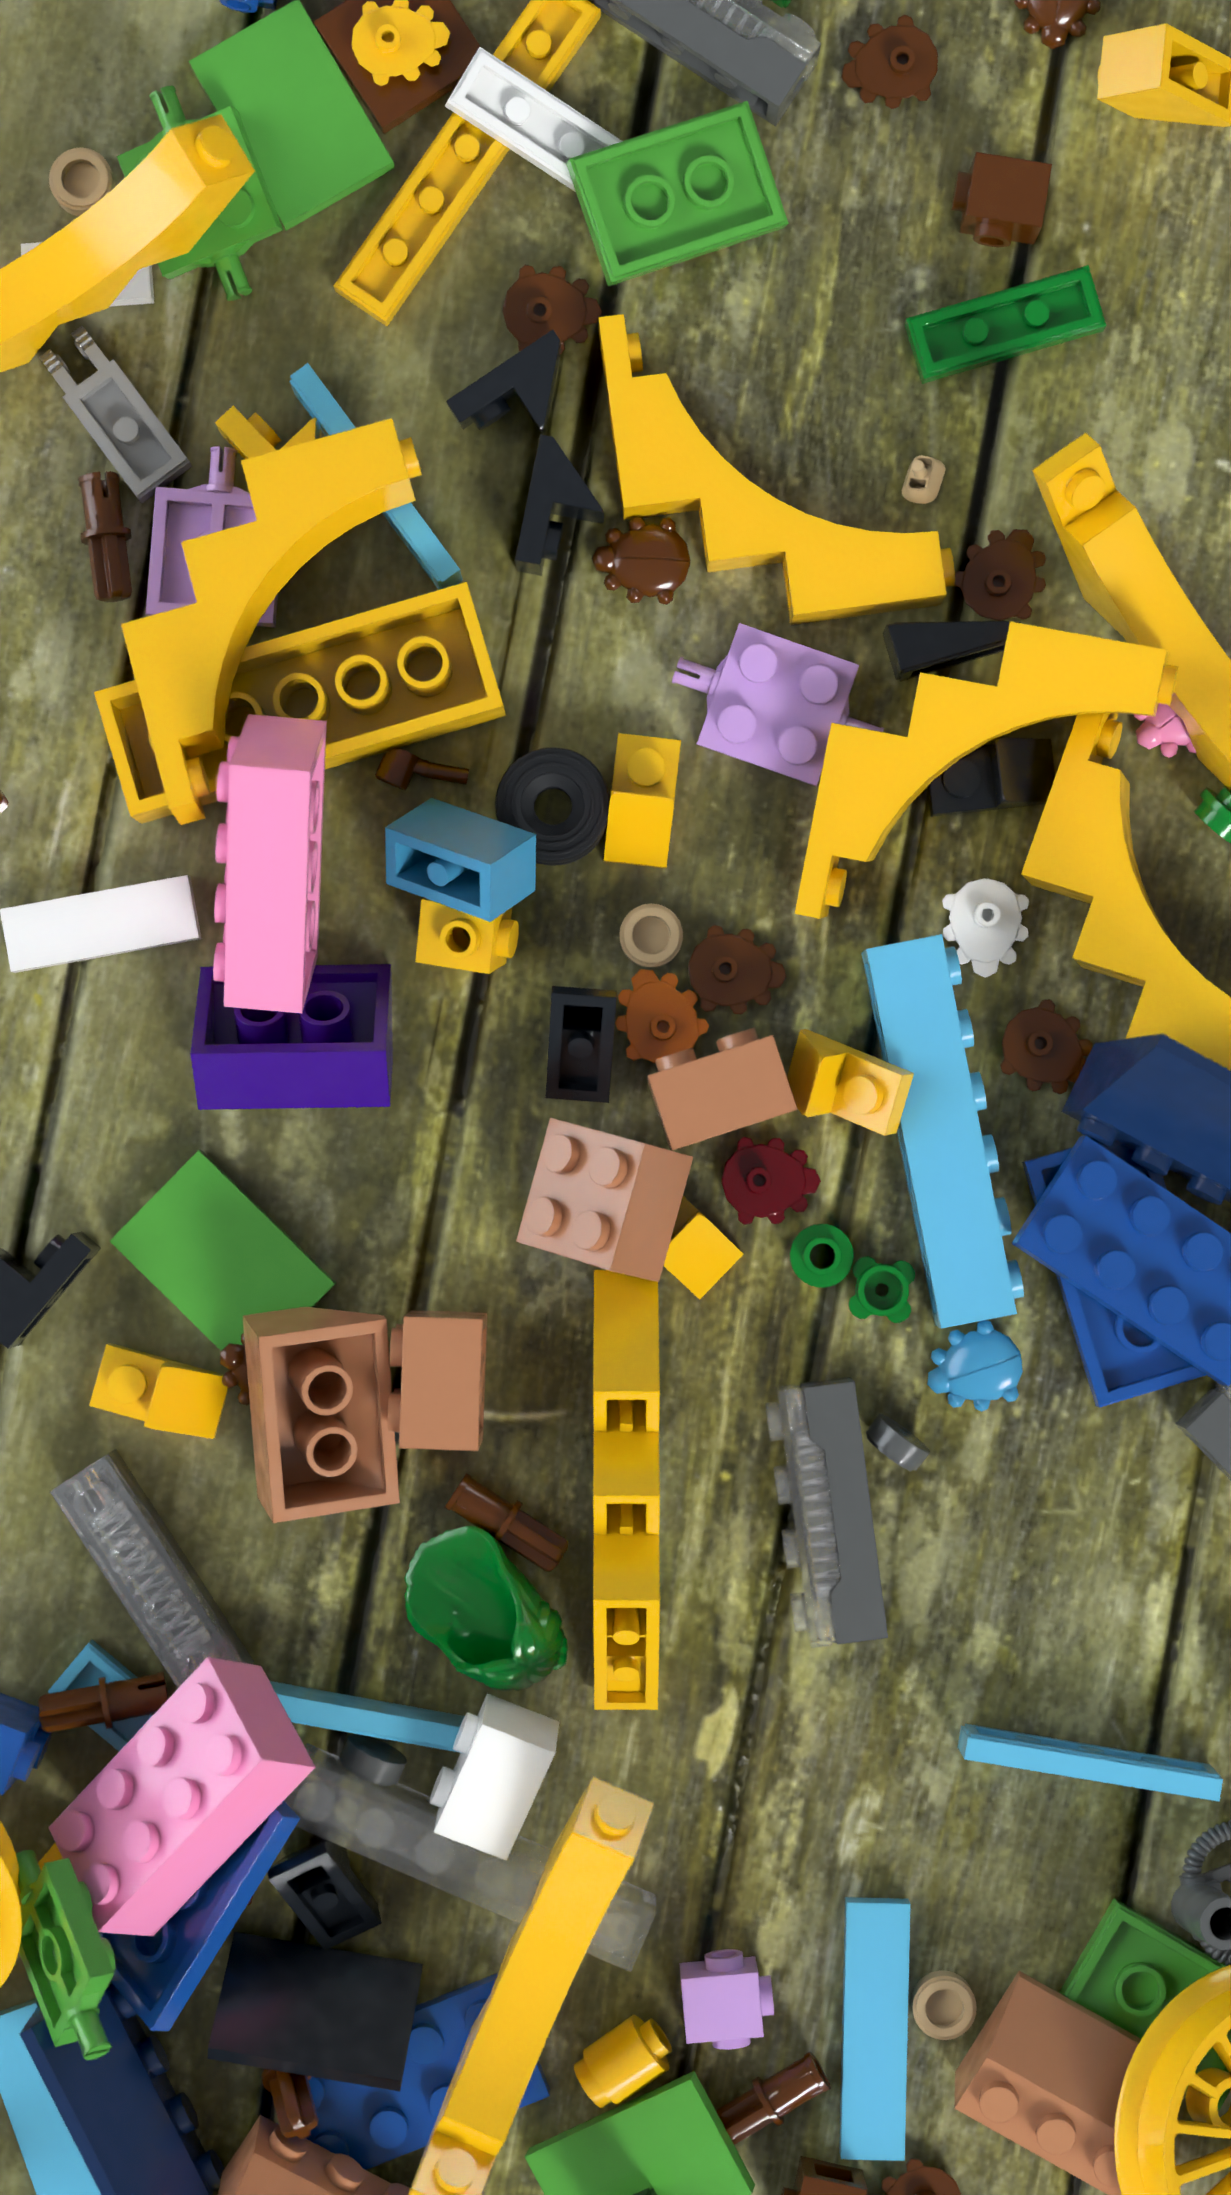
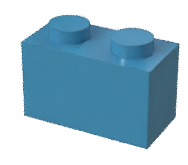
M430 798L385 827L386 884L489 922L535 891L536 834L434 798Z

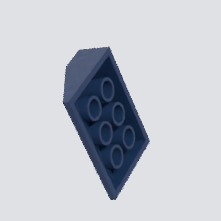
M1164 1034L1095 1043L1062 1109L1063 1113L1080 1121L1076 1130L1098 1143L1112 1146L1115 1140L1134 1150L1135 1152L1131 1159L1154 1173L1167 1175L1168 1171L1171 1170L1188 1179L1189 1182L1186 1189L1201 1199L1217 1205H1221L1224 1199L1231 1203V1071Z

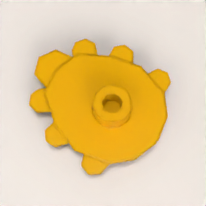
M394 0L392 6L385 5L380 8L374 1H367L362 6L363 15L353 28L351 46L358 63L372 74L375 84L384 86L388 84L390 76L397 77L399 75H403L408 81H416L420 75L418 66L423 62L430 67L439 65L441 56L435 49L447 45L450 31L443 22H430L433 19L434 11L429 5L421 6L416 12L409 9L408 0Z

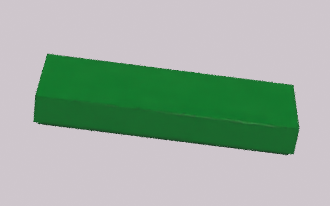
M1089 265L906 318L904 323L922 384L1104 331L1107 326Z

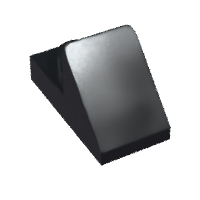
M551 330L448 399L446 403L462 429L464 430L472 423H475L479 430L490 426L511 410L506 401L516 395L540 433L545 435L561 353L560 339L554 330Z
M540 434L515 563L516 569L519 572L542 576L545 559L557 560L564 523L553 521L554 515L602 524L604 523V511L554 437Z
M996 738L990 744L983 745L964 756L927 786L931 817L1046 804L1055 779L1051 739Z
M552 986L545 1098L609 1103L617 1000L616 990Z
M83 1232L71 1233L66 1240L58 1234L35 1259L34 1264L41 1269L37 1275H34L6 1250L0 1248V1343L8 1349L20 1345L98 1253L101 1247Z
M341 1831L335 1832L283 1857L271 1866L267 1872L268 1880L324 1950L382 1924L377 1902L350 1868L345 1839Z

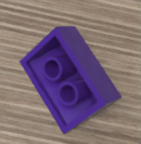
M391 964L315 965L302 1013L224 1007V982L214 981L213 967H201L190 1053L198 1110L390 1107L393 1069Z

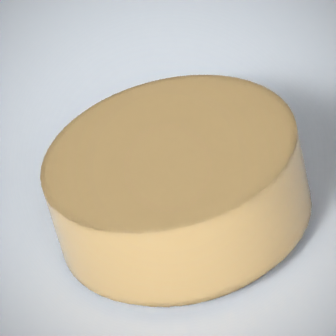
M73 148L65 151L54 161L49 174L50 189L58 204L65 211L75 216L83 214L116 187L114 174L106 159L98 152L88 148Z
M652 903L643 904L631 910L624 918L620 927V945L626 957L634 964L644 968H658L668 964L678 954L683 941L682 926L678 917L667 907Z
M939 1970L925 1975L915 1985L911 1995V2009L914 2019L919 2028L932 2038L938 2040L955 2039L963 2035L974 2022L977 2010L974 1994L966 1980L954 1972Z

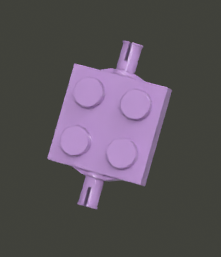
M220 446L210 448L211 458L208 484L190 489L156 487L146 601L147 616L197 603L181 544L182 541L257 521L250 493L234 486L237 449L224 447L223 461L222 448ZM278 594L259 620L257 626H276Z
M741 623L738 624L728 655L717 666L716 670L680 657L677 668L698 675L700 678L697 679L675 671L671 682L707 694V716L697 745L813 786H817L822 773L831 723L880 732L884 730L883 727L880 728L848 716L849 693L859 668L858 664Z

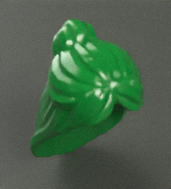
M467 1525L453 1530H445L443 1534H439L437 1537L435 1536L429 1541L421 1543L416 1548L415 1554L409 1563V1570L404 1577L407 1585L404 1595L406 1615L414 1630L428 1641L437 1645L456 1668L457 1672L484 1683L485 1686L493 1690L520 1691L528 1689L534 1683L543 1681L551 1674L552 1670L561 1669L566 1665L568 1643L564 1636V1630L562 1629L563 1620L559 1612L550 1608L549 1603L542 1599L534 1585L506 1557L502 1547L490 1533L482 1528Z

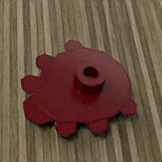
M743 1137L738 1141L737 1151L726 1162L722 1176V1186L726 1200L737 1210L738 1221L743 1225L752 1223L755 1216L759 1218L767 1216L772 1224H781L785 1219L784 1210L791 1207L796 1213L806 1210L808 1203L803 1195L816 1193L821 1180L815 1169L803 1167L808 1158L804 1150L796 1149L789 1155L783 1151L785 1143L780 1138H772L767 1145L758 1144L755 1146L751 1138Z

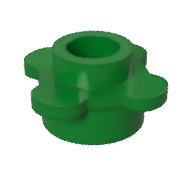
M869 1256L859 1258L852 1267L853 1275L857 1280L855 1295L848 1301L850 1312L859 1319H866L870 1315L887 1316L893 1323L905 1321L911 1314V1306L907 1300L909 1284L915 1279L913 1267L903 1260L896 1261L893 1265L877 1263ZM883 1283L887 1286L888 1291L884 1296H879L876 1293L878 1284Z

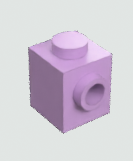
M724 1949L705 1954V1961L679 1963L686 2044L712 2042V2046L716 2049L729 2050L750 2045V2038L764 2037L762 2016L774 2015L771 1976H758L755 1956L743 1957V1952L740 1950Z

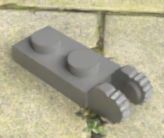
M80 326L71 333L74 338V345L85 359L91 361L97 372L77 385L70 376V370L67 365L51 349L39 358L65 392L63 399L142 504L155 494L156 487L167 486L190 469L192 465L113 359L109 362L85 328Z

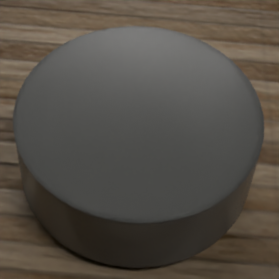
M879 1413L866 1430L867 1439L880 1452L909 1471H917L930 1454L927 1446L915 1435L884 1414Z
M350 1734L339 1756L341 1764L349 1772L363 1780L382 1786L397 1784L407 1763L406 1757L394 1747L375 1738L359 1734Z

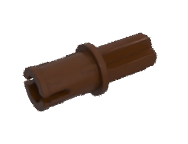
M106 471L105 480H101L100 472L87 473L78 478L86 531L81 533V543L88 545L94 596L97 600L104 602L123 601L130 598L132 594L126 541L131 539L132 534L131 529L124 527L119 490V474Z
M466 1473L445 1505V1508L449 1511H454L476 1527L484 1529L498 1542L506 1545L544 1571L551 1572L555 1569L567 1551L568 1541L520 1509L523 1504L522 1502L517 1500L514 1505L472 1479V1476Z
M164 1671L113 1682H106V1678L101 1677L99 1678V1685L42 1695L38 1701V1712L43 1731L50 1733L105 1723L106 1729L113 1728V1722L153 1715L168 1700Z
M808 2052L801 2059L764 2081L760 2077L752 2080L754 2088L717 2109L716 2112L735 2145L772 2122L777 2126L784 2123V2115L820 2093L830 2090L831 2087L819 2062L811 2052Z
M264 2069L261 2075L263 2087L272 2093L281 2133L286 2138L297 2136L302 2139L308 2137L311 2134V2130L319 2122L309 2085V2080L312 2076Z

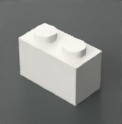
M487 1693L478 1715L467 1712L461 1723L453 1746V1750L461 1752L454 1769L443 1766L433 1787L429 1803L438 1807L434 1833L507 1861L556 1753L559 1721Z

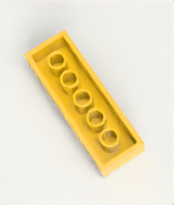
M467 582L245 647L233 680L227 707L224 748L193 756L190 759L200 757L206 771L211 795L201 797L202 806L218 801L217 779L221 761L227 762L229 739L231 736L240 737L248 714L327 721L325 769L505 717L504 705ZM129 681L94 692L130 816L143 824L173 815L168 807L136 681Z

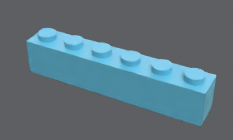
M940 934L866 949L862 952V958L882 1060L914 1073L897 1130V1136L935 1326L942 1329L1017 1314L1014 1299L1024 1297V1288L1017 1260H1006L1002 1236L1012 1233L1011 1221L1005 1198L994 1199L989 1173L999 1172L998 1155L992 1134L982 1136L977 1111L987 1108L986 1095L980 1072L969 1073L965 1048L974 1046V1035L968 1010L957 1011L952 985L962 984L956 948L954 946L945 948L943 936Z

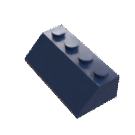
M109 1982L98 2004L100 2010L98 2016L106 2037L111 2044V2048H109V2052L94 2060L84 2059L79 2041L55 2047L38 2005L19 2035L101 2195H218L224 2166L213 2149L205 2152L195 2132V2129L199 2127L198 2118L187 2095L184 2092L176 2095L165 2073L169 2071L170 2066L162 2044L155 2035L146 2036L136 2016L137 2013L113 1983Z

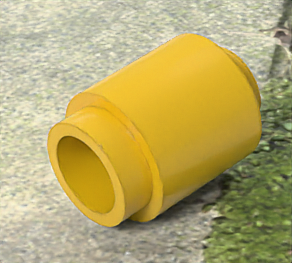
M632 2015L583 2049V2058L574 2064V2071L583 2090L599 2108H604L611 2102L619 2105L669 2070V2062L666 2056L672 2052V2046L666 2034L655 2020L650 2018L644 2022L637 2015Z

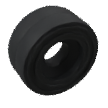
M541 748L517 759L503 775L496 793V816L500 822L536 834V863L552 866L564 865L586 856L603 838L607 829L610 795L600 771L583 755L564 748ZM559 789L569 796L572 802V811L564 822L549 825L537 817L534 811L535 801L545 790Z

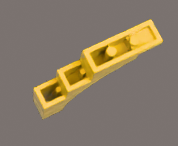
M221 114L170 129L153 151L127 177L91 208L50 238L0 269V373L29 363L58 325L109 308L139 269L189 253L255 172Z
M624 314L598 317L599 339L623 520H629L633 517L644 518L699 510L707 573L782 563L790 625L941 605L947 595L946 587L955 585V569L951 548H940L938 531L915 533L869 531L839 525L806 514L776 499L744 477L711 445L682 405L667 373L632 377L633 372L643 371L639 333H626Z
M392 418L241 460L257 521L182 541L181 544L197 603L121 624L168 807L180 825L206 818L201 797L211 795L208 778L201 758L190 759V757L224 748L226 712L234 677L247 643L259 620L278 592L306 562L327 544L351 528L385 511L416 501L410 479L421 476L422 473L411 437L402 440L398 439Z
M1085 432L1032 470L1084 600L1117 630L1127 643L1166 649L1169 652L1167 665L1178 666L1171 705L1168 706L1184 721L1198 760L1231 791V660L1183 592L1150 536L1137 508L1117 491L1100 445Z
M1010 622L997 686L920 673L908 737L831 723L795 914L821 919L828 917L830 906L840 907L845 890L847 870L837 868L839 857L863 862L873 861L890 830L922 791L958 760L989 741L1025 726L1053 718L1086 713H1128L1156 717L1158 703L1171 705L1178 666L1167 665L1169 652L1166 649Z
M1086 713L1077 715L1021 875L1032 886L1091 904L1072 958L1084 969L1144 987L1126 1039L1164 1034L1231 1071V997L1208 981L1183 957L1170 940L1156 916L1141 881L1133 850L1129 817L1130 783L1121 770L1101 764L1103 758L1111 759L1117 750L1122 734V722L1117 721L1119 714Z
M594 1270V1710H658L660 1623L658 1282L609 1270Z
M592 1777L550 1852L532 1903L511 1938L491 1994L471 2027L408 2195H482L495 2157L505 2143L531 2075L576 1972L609 1904L636 1857L654 1803L596 1777Z

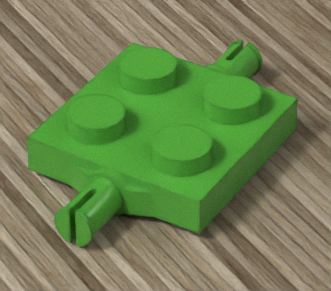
M175 86L160 88L162 93L155 90L149 97L154 104L163 130L150 142L118 155L117 159L124 177H127L153 151L170 129L219 114L223 116L255 172L189 253L160 262L158 266L162 276L170 280L198 267H216L226 293L227 301L241 299V295L247 296L252 293V288L249 286L239 257L255 242L283 231L281 222L238 110L230 105L201 119L186 120L176 94Z
M34 1850L21 1851L16 1854L19 1864L18 1885L21 1892L19 1898L22 1914L20 1957L54 2046L58 2047L79 2041L84 2059H97L109 2052V2048H111V2044L106 2037L98 2016L100 2011L98 2004L115 1973L113 1949L106 1938L100 1937L92 1917V1900L89 1889L83 1881H78L70 1859L66 1858L44 1863L41 1870Z

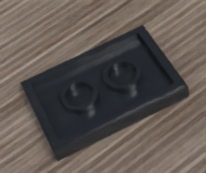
M234 1932L208 2045L207 2059L400 2092L423 1964L333 1948L324 1950L321 1946Z

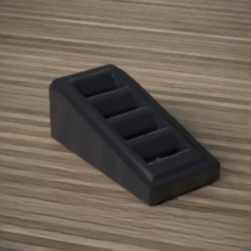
M1012 621L895 622L894 624H887L883 631V638L895 679H899L901 682L918 677L920 673H932L1003 652L1005 650L1009 625Z

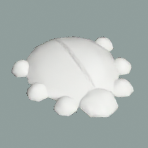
M983 878L968 882L956 894H947L943 898V907L951 911L949 915L950 924L943 928V937L947 941L956 940L960 947L956 951L961 965L971 960L974 973L986 978L997 972L999 960L1008 965L1016 961L1017 953L1011 946L1015 941L1023 942L1028 937V929L1021 924V911L1027 909L1029 905V900L1025 895L1015 894L1003 882Z

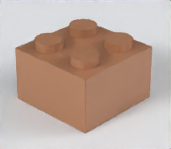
M751 1028L718 1039L716 1044L719 1052L700 1059L696 1058L693 1048L656 1059L655 1063L658 1072L648 1075L647 1081L670 1150L682 1148L797 1110L773 1035L758 1039L756 1029Z
M550 1118L516 1242L609 1271L659 1282L693 1157Z
M411 1310L404 1316L403 1324H396V1328L392 1327L390 1366L402 1367L401 1388H394L393 1393L389 1394L388 1432H400L399 1448L479 1450L483 1441L488 1313Z

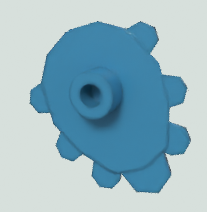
M983 1320L978 1322L977 1331H970L966 1335L959 1330L950 1331L948 1340L951 1343L950 1348L947 1351L941 1348L932 1351L931 1359L939 1366L928 1372L927 1385L936 1394L950 1392L947 1396L948 1404L953 1408L961 1407L965 1399L973 1401L975 1409L982 1412L989 1409L991 1400L1003 1397L1007 1402H1012L1018 1398L1017 1384L1023 1372L1020 1351L1010 1337L994 1329L991 1321Z

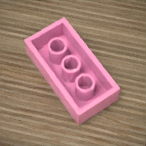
M248 714L240 737L231 736L229 739L227 762L221 761L217 779L218 802L228 803L226 823H220L218 826L216 862L226 863L224 884L218 883L216 890L214 917L216 923L225 924L223 943L217 942L215 948L213 978L214 981L224 982V1007L302 1013L318 958L327 721Z
M207 1657L48 1828L63 1859H70L78 1881H83L89 1889L92 1900V1917L98 1932L154 1936L315 1769V1765L262 1666Z

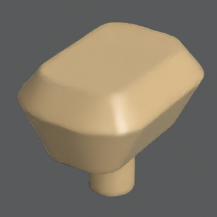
M922 455L915 457L909 465L902 487L903 497L910 502L919 504L934 501L938 496L945 474V465L940 460Z

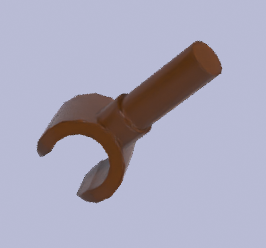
M392 749L384 754L375 775L378 780L406 791L413 773L424 778L466 785L469 769L432 763L428 760L420 759L403 749Z

